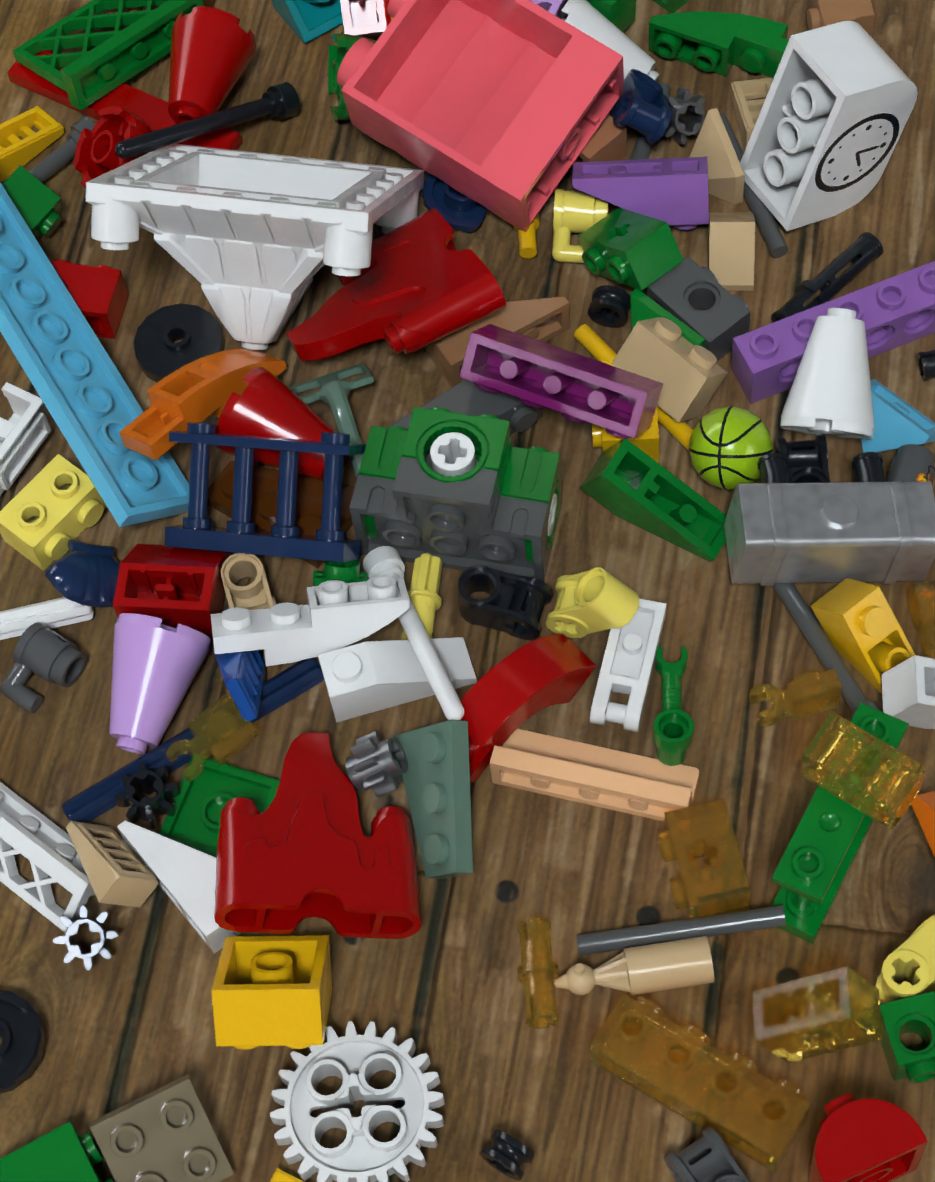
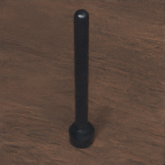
M288 82L270 86L261 99L120 141L115 146V153L118 157L126 159L265 115L277 120L292 117L299 112V97L295 88Z

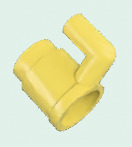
M555 189L552 256L556 261L584 263L582 259V253L584 252L582 246L570 245L571 233H583L608 215L609 202L582 191Z

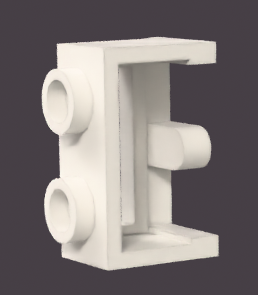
M8 382L5 383L1 390L4 396L7 397L14 413L9 420L0 417V496L4 490H9L51 432V425L42 406V399Z

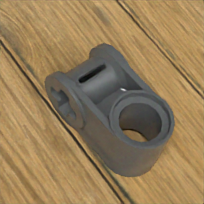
M710 1126L702 1130V1138L677 1155L670 1152L664 1156L665 1163L676 1182H750L735 1162L727 1145Z

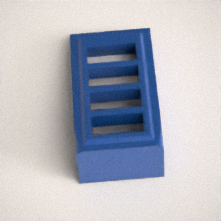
M253 650L215 654L224 683L241 716L247 722L256 719L266 672L265 662L260 652Z

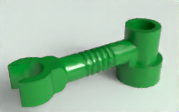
M660 645L656 651L655 668L658 674L661 675L662 712L654 720L653 741L657 746L658 759L665 765L676 766L685 760L687 749L693 742L694 734L693 719L689 714L682 711V675L687 669L688 652L682 646L680 660L670 663L663 659V650Z

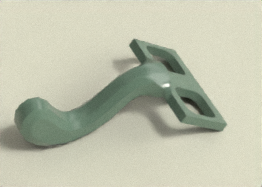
M365 363L288 387L295 395L320 387L319 391L298 397L305 404L318 400L328 404L333 413L338 432L350 434V443L362 444L348 402V395L352 389L374 383L373 376ZM356 374H364L362 377L347 382L340 381ZM364 454L349 455L348 461L356 478L359 475Z

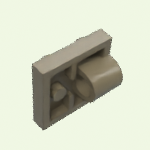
M188 1074L89 1122L90 1129L116 1182H220L234 1175L233 1168Z

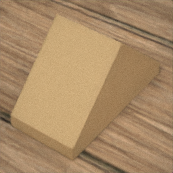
M709 212L708 269L712 271L718 283L727 291H754V214L752 212Z

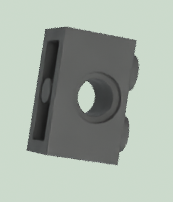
M687 256L683 259V262L647 286V296L705 338V348L712 352L717 361H719L732 351L734 337L749 332L750 310L740 296L736 294L731 295L718 283L711 270L704 266L700 267Z

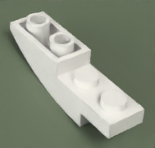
M380 575L363 582L345 583L339 580H330L321 583L319 586L307 587V605L285 602L267 609L248 610L235 607L224 610L222 613L210 614L214 653L224 654L263 650L265 666L267 667L318 657L319 654L344 648L370 636L410 609V599L404 578Z

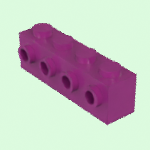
M492 324L471 332L459 376L475 382L476 386L483 390L510 394L518 397L519 401L526 405L537 408H550L561 412L563 417L579 423L590 422L606 428L605 430L614 436L627 439L636 438L651 427L663 386L661 382Z

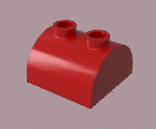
M853 1093L842 1095L824 1106L823 1109L827 1117L820 1122L821 1128L817 1135L809 1167L808 1182H891L917 1170L928 1140L919 1124L905 1110L884 1100H856Z

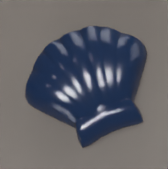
M429 173L422 193L423 202L428 211L435 208L453 229H461L463 232L468 233L476 231L484 218L487 208Z
M70 539L68 541L69 552L45 571V576L56 590L68 600L92 607H112L120 562L113 557L114 547L92 545Z

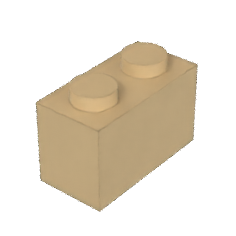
M657 317L637 321L611 364L617 368L663 383L657 405L678 423L699 417L728 372L716 364L717 358L712 352L702 346L693 345L681 335V328L671 320Z

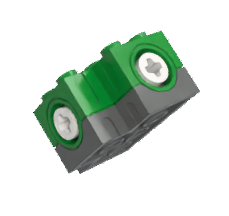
M414 407L408 430L400 426H389L387 428L371 426L349 507L356 539L361 540L360 555H367L377 547L391 546L398 551L402 561L414 563L415 559L421 557L422 553H430L432 556L441 558L443 568L465 571L469 567L477 565L487 566L491 569L520 577H532L545 583L562 506L560 453H553L541 447H513L511 437H509L511 430L510 421L500 420L498 417L489 414L473 416L453 413L441 407L430 409Z

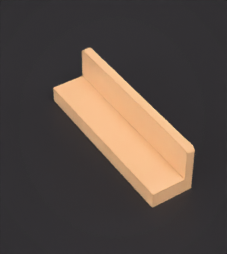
M518 728L502 747L494 745L489 763L492 783L686 827L699 779V769L696 767L682 764L668 766L659 759Z

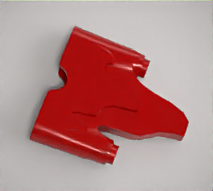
M433 208L373 240L370 267L362 268L361 275L359 276L337 275L343 287L334 293L311 318L286 332L294 352L301 361L319 360L386 338L395 355L402 351L405 354H411L505 308V297L491 271L471 249L460 251L455 249L452 241L455 236L453 228Z
M309 732L300 734L292 741L288 749L275 798L266 811L260 813L255 803L248 798H234L226 803L225 808L220 813L216 860L215 922L221 928L235 932L291 934L304 919L318 917L330 922L337 934L343 937L403 939L414 935L421 928V913L410 818L400 807H384L376 813V817L371 822V836H364L360 824L357 795L354 786L334 761L330 748L329 734Z

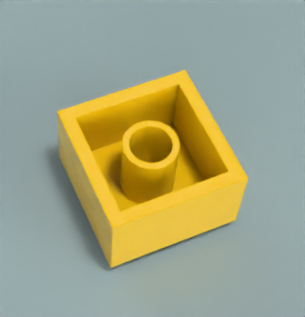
M329 935L225 937L211 989L216 1047L233 1046L237 1049L248 1050L258 1046H287L292 1049H303L311 1045H323L333 991Z

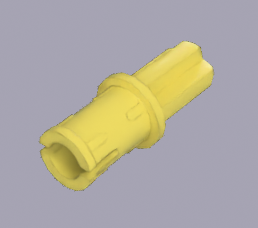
M422 553L421 557L416 558L414 561L411 587L408 595L429 638L432 639L435 613L442 605V598L438 593L443 563L440 557L432 556L430 553ZM405 631L402 633L401 640H409Z

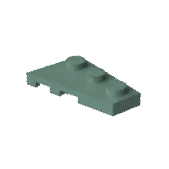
M448 720L394 735L393 738L403 748L408 762V769L405 773H402L426 878L446 879L472 874L468 721Z

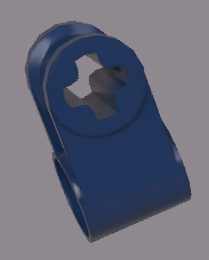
M631 69L624 79V93L610 112L616 125L620 127L628 125L642 133L644 139L653 144L663 136L668 128L672 109L669 108L663 94V88L658 82L639 70Z

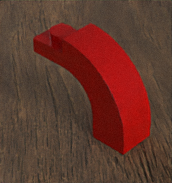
M564 634L547 635L515 650L490 669L460 700L465 710L461 721H468L470 783L476 782L489 765L494 745L502 747L513 732L538 711L551 705L570 703L597 665Z

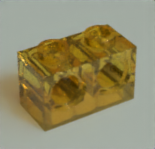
M831 711L802 754L801 776L889 829L894 830L921 789L926 766Z

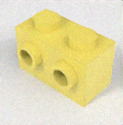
M57 454L0 511V534L7 544L44 571L54 560L60 559L69 550L68 541L70 539L75 540L86 528L92 527L99 521L107 506L89 476L60 454Z

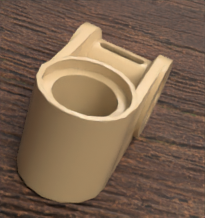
M235 553L224 561L221 568V578L229 608L241 607L248 610L271 608L276 605L275 597L271 595L263 564L254 554ZM244 577L255 578V580L247 586L236 585V583Z

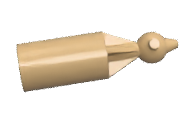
M707 936L624 948L622 953L596 969H592L586 964H575L568 969L566 974L554 979L556 988L569 989V991L576 995H586L594 989L595 985L630 992L631 996L714 983V969Z

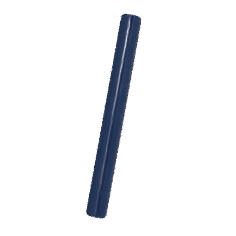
M314 658L301 660L264 682L256 719L250 722L244 720L235 702L232 701L62 804L64 814L69 822L88 823L117 805L115 796L119 793H125V787L120 779L121 774L130 777L138 771L139 763L142 762L147 770L156 773L160 767L164 766L167 773H171L189 762L193 754L201 755L322 682L324 677L320 665Z

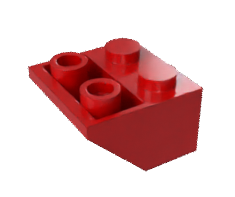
M136 544L120 562L113 600V608L117 617L122 613L161 618V624L177 629L179 623L202 632L206 636L213 637L210 614L222 613L225 590L221 578V568L224 561L231 556V552L154 544Z

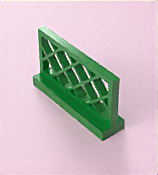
M92 0L14 49V57L23 66L66 91L70 104L82 111L170 53L172 27L177 15L183 12L184 16L190 14L193 7L204 6L203 0ZM147 6L145 11L126 12L127 8ZM118 9L117 13L98 15L105 10ZM115 27L114 31L94 33L95 28ZM86 29L85 34L67 35L73 30ZM83 47L82 52L62 53L63 49ZM53 50L51 55L34 56L40 51Z

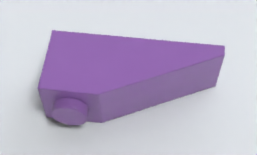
M707 157L573 162L572 184L575 189L625 210L665 221L669 226L673 225L677 229L689 230L698 227L700 224H709Z

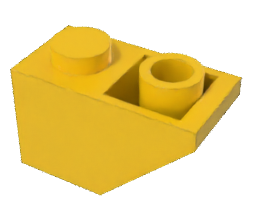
M846 578L811 605L814 614L835 649L879 693H882L881 674L915 655L879 586Z

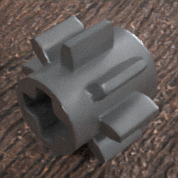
M678 87L677 97L664 94L669 108L672 109V116L663 136L670 137L674 134L675 142L686 144L687 135H699L707 115L702 108L706 98L698 94L690 98L691 93L689 89ZM686 113L685 117L678 118L679 114Z
M374 731L357 739L356 745L350 747L353 755L346 758V770L351 782L359 791L372 788L376 798H379L398 789L397 784L403 782L401 774L407 771L408 762L403 748L396 739L391 737L381 741L378 732Z

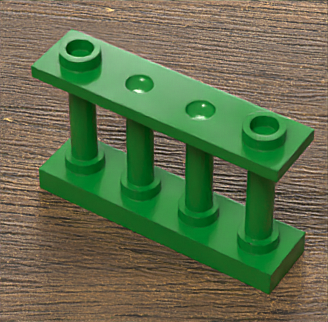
M860 702L772 876L771 882L780 885L781 888L771 907L783 905L786 926L778 928L814 944L897 775L899 765L891 761L908 729L909 723Z

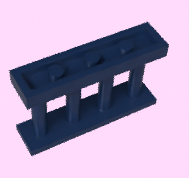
M188 422L187 431L169 433V442L191 443L188 517H183L182 525L165 527V546L332 562H348L360 559L361 540L345 538V530L340 529L344 455L364 454L366 444L350 443V434L321 432V441L216 433V424ZM210 445L235 447L232 521H227V528L212 527V519L207 518ZM254 448L280 450L276 524L271 525V532L255 530V522H251ZM299 452L325 454L321 528L316 529V536L300 534V526L295 525Z

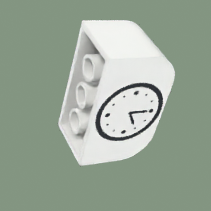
M842 21L791 35L740 161L745 174L744 181L786 231L836 216L856 205L869 194L880 180L916 103L918 95L916 85L863 27L855 21Z

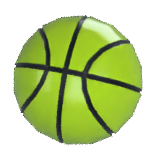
M736 406L717 408L704 415L694 427L688 445L691 464L697 474L710 485L725 490L735 489L737 484L754 483L760 478V471L757 465L759 458L773 451L770 432L764 422L761 421V418L750 410Z

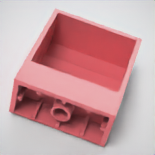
M389 0L387 12L393 19L376 43L367 38H361L356 41L345 55L338 70L337 83L343 87L341 91L352 125L377 142L395 150L419 168L438 177L456 191L482 204L506 222L526 231L571 168L573 162L576 161L624 93L623 56L530 0Z

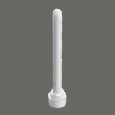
M391 546L377 547L364 558L363 568L368 573V578L380 575L404 578L405 565L395 548ZM410 599V609L400 615L398 619L448 720H461L465 713L464 707Z

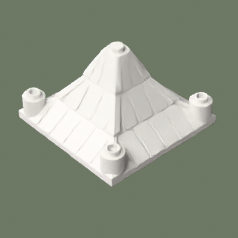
M172 144L156 149L86 182V202L92 204L91 238L101 241L100 247L103 249L127 250L129 249V242L139 240V227L153 233L154 240L202 284L201 289L231 338L241 341V347L264 350L268 348V343L278 340L282 330L312 283L313 276L324 265L331 266L332 273L335 275H361V269L368 268L371 264L373 223L382 226L381 232L386 234L417 217L419 191L424 185V170Z

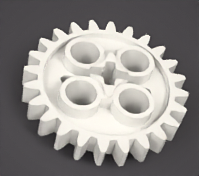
M349 1021L346 1026L345 1036L338 1037L331 1026L326 1027L327 1042L323 1045H311L309 1047L311 1053L307 1057L292 1051L290 1055L297 1069L295 1072L279 1070L278 1074L288 1088L272 1090L271 1095L274 1101L284 1106V1108L271 1112L270 1118L273 1124L285 1126L274 1134L277 1144H292L283 1154L286 1162L290 1165L303 1160L298 1169V1174L302 1180L305 1181L318 1172L317 1182H332L333 1180L337 1182H390L389 1176L395 1173L400 1179L408 1182L410 1178L405 1165L409 1162L421 1167L426 1165L425 1158L419 1149L421 1146L437 1148V1139L428 1131V1128L444 1127L443 1116L431 1110L445 1105L443 1093L430 1091L440 1084L438 1073H423L431 1064L428 1054L424 1053L412 1058L416 1049L412 1038L405 1040L397 1046L398 1035L395 1028L391 1027L380 1038L378 1037L375 1022L370 1021L364 1035H358L353 1022ZM389 1070L396 1075L393 1083L387 1088L375 1089L369 1086L371 1077L378 1071ZM337 1076L343 1080L340 1089L334 1094L321 1095L316 1092L319 1082L326 1077ZM363 1100L365 1106L361 1110L362 1116L352 1117L350 1111L354 1109V1102ZM398 1100L405 1101V1105L401 1108L388 1106ZM315 1109L326 1111L318 1117L311 1116V1112ZM394 1122L400 1126V1132L392 1141L379 1142L373 1138L376 1127L382 1123ZM341 1128L347 1132L345 1140L338 1147L325 1148L320 1145L322 1135L329 1129Z

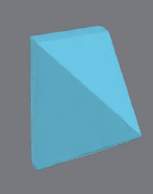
M876 379L870 380L875 429L873 439H861L863 453L898 449L907 444L920 445L935 442V422Z

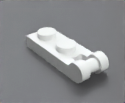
M639 598V607L632 620L619 629H610L591 706L590 723L605 726L606 721L623 724L624 730L639 732L656 659V651L666 617L667 603ZM612 692L630 695L628 705L610 702Z

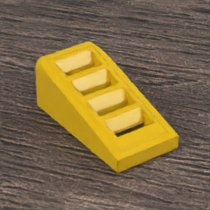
M39 106L0 124V182L8 179L20 165L22 167L64 134V126ZM35 126L40 131L34 132L31 127Z

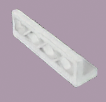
M0 782V882L66 933L68 928L62 924L60 917L63 914L68 915L74 921L80 918V907L82 904L87 903L90 896L95 895L69 834ZM21 853L30 861L35 880L27 881L19 875L14 855ZM58 882L73 894L66 911L55 903L51 883Z

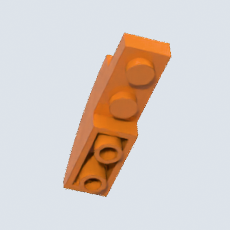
M232 349L201 357L182 366L147 390L151 406L119 432L124 447L151 459L158 460L178 443L169 442L170 432L187 431L188 422L202 423L210 415L219 418L232 392L241 396L249 385L242 380L247 373L256 367H263L277 377L287 369L285 361L258 350Z

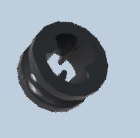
M603 285L597 287L593 291L592 302L588 307L589 317L597 324L605 327L618 328L624 326L628 319V311L631 309L630 295L623 289L615 286Z
M494 1130L491 1134L492 1145L489 1148L483 1147L480 1151V1156L504 1175L517 1181L521 1180L524 1176L522 1171L523 1164L532 1163L535 1155L517 1139L502 1131Z

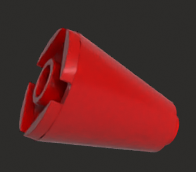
M198 6L193 7L190 14L183 16L182 12L177 15L172 27L168 113L176 124L217 112L252 61L256 49L254 34L250 29L247 34L239 27L240 19L233 14L218 8Z
M263 367L254 368L242 379L249 385L241 396L232 392L216 427V433L321 441V432L338 433L276 376ZM215 445L222 452L235 456V447ZM254 448V461L279 468L280 450ZM299 452L298 474L323 481L325 454ZM344 455L343 469L348 462L349 455Z

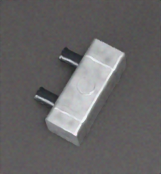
M864 452L855 456L852 468L854 469L856 482L790 483L788 457L782 453H769L760 457L759 463H757L761 483L736 485L724 524L732 584L760 583L761 586H774L775 583L842 582L846 578L861 582H881L882 584H895L896 581H924L935 558V498L932 483L930 481L885 482L882 465L883 458L879 453Z

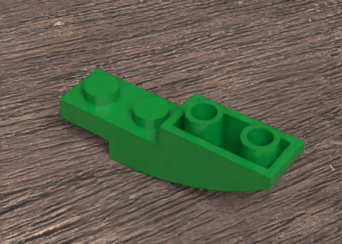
M711 11L678 12L652 16L649 21L650 52L656 53L663 58L674 59L695 66L702 71L713 72L725 77L729 74L732 66L735 65L749 72L774 78L789 41L787 39V24L745 14Z

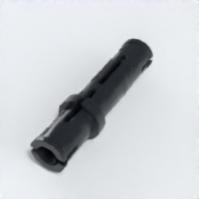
M868 232L861 234L858 240L835 258L811 281H803L796 288V294L783 307L771 315L772 322L830 301L873 260L883 254V246L878 238ZM851 261L852 265L839 277L835 278V274ZM820 290L821 293L804 307L803 303Z

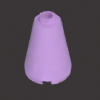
M135 613L119 614L114 625L109 735L118 739L117 748L131 753L145 754L147 747L155 748L159 745L209 652L211 639L202 632L179 623L177 629L161 624L162 619Z

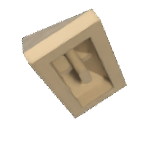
M710 109L689 157H707L708 194L732 204L742 203L745 174L718 109Z

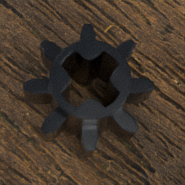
M142 762L139 763L138 771L130 777L121 774L120 779L125 787V793L116 795L115 801L118 807L125 808L131 806L126 814L128 822L134 824L140 818L148 821L151 828H155L156 820L164 814L172 817L175 815L173 807L169 803V798H174L180 795L177 784H165L168 773L164 766L160 767L155 773L147 770ZM155 790L157 795L155 798L152 799L145 796L140 801L138 795L141 792L149 795Z

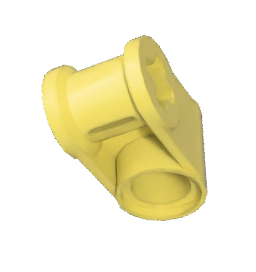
M595 567L589 571L573 575H562L558 577L555 584L558 596L554 611L548 614L545 623L552 632L564 634L569 638H582L587 634L619 629L629 623L636 614L639 607L638 593L601 567Z
M935 914L925 920L904 943L884 960L881 974L877 978L875 986L876 997L880 1004L935 991ZM906 978L911 983H909L908 981H904L901 984H897L896 982H894V980L900 982Z

